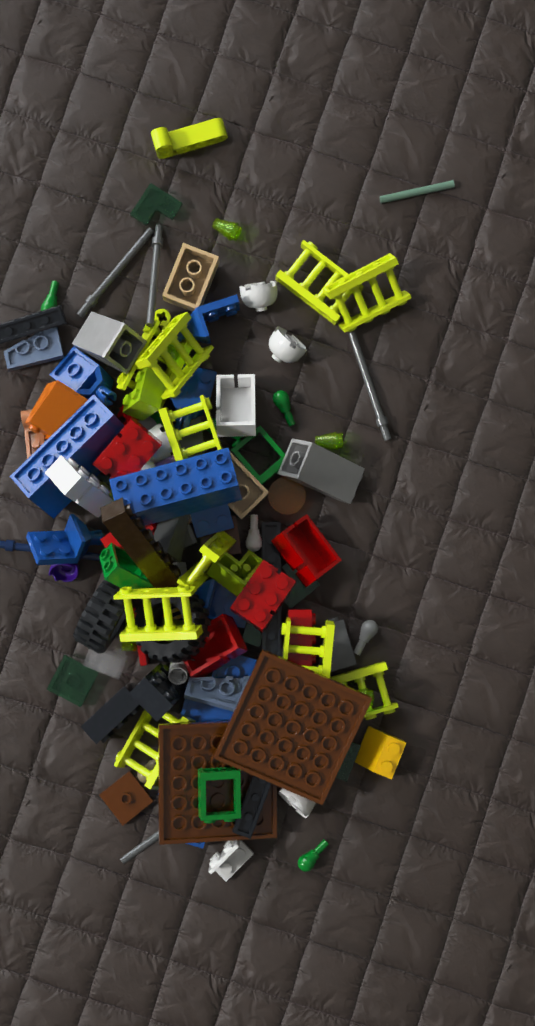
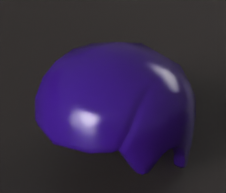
M78 563L53 564L50 566L49 576L53 575L55 581L72 582L78 577L80 568Z

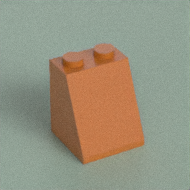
M58 380L48 383L25 424L29 425L28 428L34 433L39 434L40 432L45 435L47 440L88 399Z

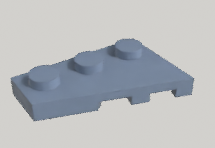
M58 326L35 333V335L27 340H22L5 350L4 356L8 371L64 358Z
M227 676L226 678L189 677L184 698L234 712L250 676H244L243 678H233V676Z

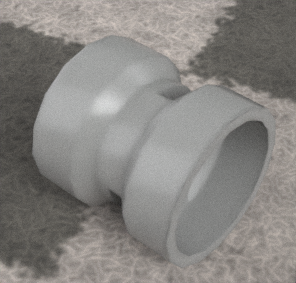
M184 661L170 663L168 678L175 685L185 683L188 678V670Z

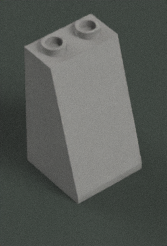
M91 311L72 345L89 356L128 374L147 341L125 323Z
M292 438L277 474L338 501L351 504L365 468L313 442Z

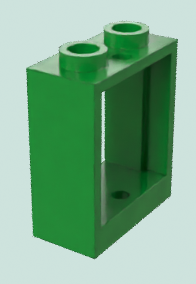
M260 425L256 428V436H247L243 440L238 439L232 444L233 449L231 452L263 485L279 471L285 453ZM259 433L281 457L260 476L239 453Z
M111 543L102 550L99 558L106 581L120 588L127 586L132 587V589L154 588L124 549Z
M235 767L198 768V816L201 821H204V823H215L216 820L234 822L236 819L241 818V774L239 769ZM233 779L234 811L206 812V781Z

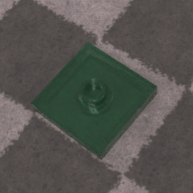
M64 655L47 690L82 707L99 672Z

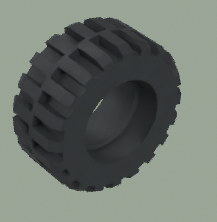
M104 579L89 600L73 633L75 641L98 654L104 653L109 648L126 620L123 599L114 600L113 597L120 590V587ZM132 599V606L134 605L136 599Z
M195 593L189 597L192 622L195 625H202L203 633L198 639L174 640L171 643L165 640L136 641V644L142 646L140 648L144 654H148L154 660L173 663L190 660L191 655L196 656L200 652V647L204 648L206 644L204 640L210 634V631H207L208 626H211V620L207 619V616L210 614L207 608H203L205 606L204 601L199 599ZM170 597L171 607L176 606L180 610L183 624H185L181 597ZM151 598L154 624L160 626L164 615L162 598ZM141 599L140 607L137 606L134 611L136 612L134 619L135 625L145 627L146 620L143 600Z

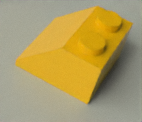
M368 726L354 762L392 780L406 742Z

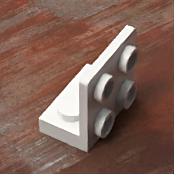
M242 840L227 841L224 844L223 851L221 853L217 851L210 858L208 872L212 874L216 871L227 881L254 852Z

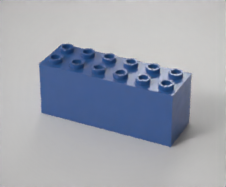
M93 394L10 477L28 499L54 519L72 500L61 492L45 472L62 455L67 460L72 458L79 465L78 468L83 466L90 473L89 476L94 474L97 477L101 471L93 465L94 460L118 433L120 434L121 429L125 425Z
M229 447L109 479L114 501L123 497L127 504L130 503L133 506L136 516H140L143 519L145 526L242 500Z

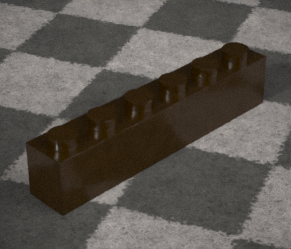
M122 497L100 508L104 525L154 588L176 587L179 585L177 580L181 576V571L178 565H174L170 555L164 553L161 543L155 541L152 531L145 528L143 519L140 516H136L135 510L130 503L127 504Z

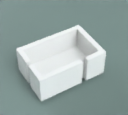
M238 374V388H235L234 375H216V429L219 437L256 436L255 374Z
M61 455L45 474L65 496L99 518L101 515L100 508L114 501L109 496L111 492L104 485L100 486L99 483L101 481L94 474L89 476L90 473L83 466L78 468L79 465L72 458L67 460Z

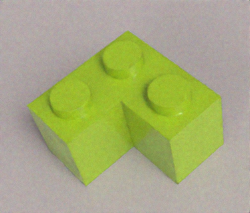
M148 367L137 373L135 389L131 393L126 394L122 402L124 405L122 413L144 421L160 409L162 403L161 395L165 390V385L155 372Z
M248 550L240 561L226 552L216 563L213 562L206 574L238 597L263 560L251 550Z

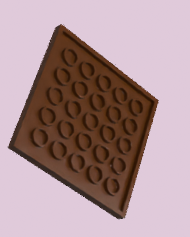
M262 649L213 758L323 805L372 701V697Z
M229 721L158 724L160 845L249 840L247 837L232 832L235 821L225 822L224 820H216L215 823H204L198 816V768L232 767L213 758ZM240 770L242 805L253 775ZM233 779L206 781V812L234 811ZM274 784L270 786L251 839L277 838V786Z

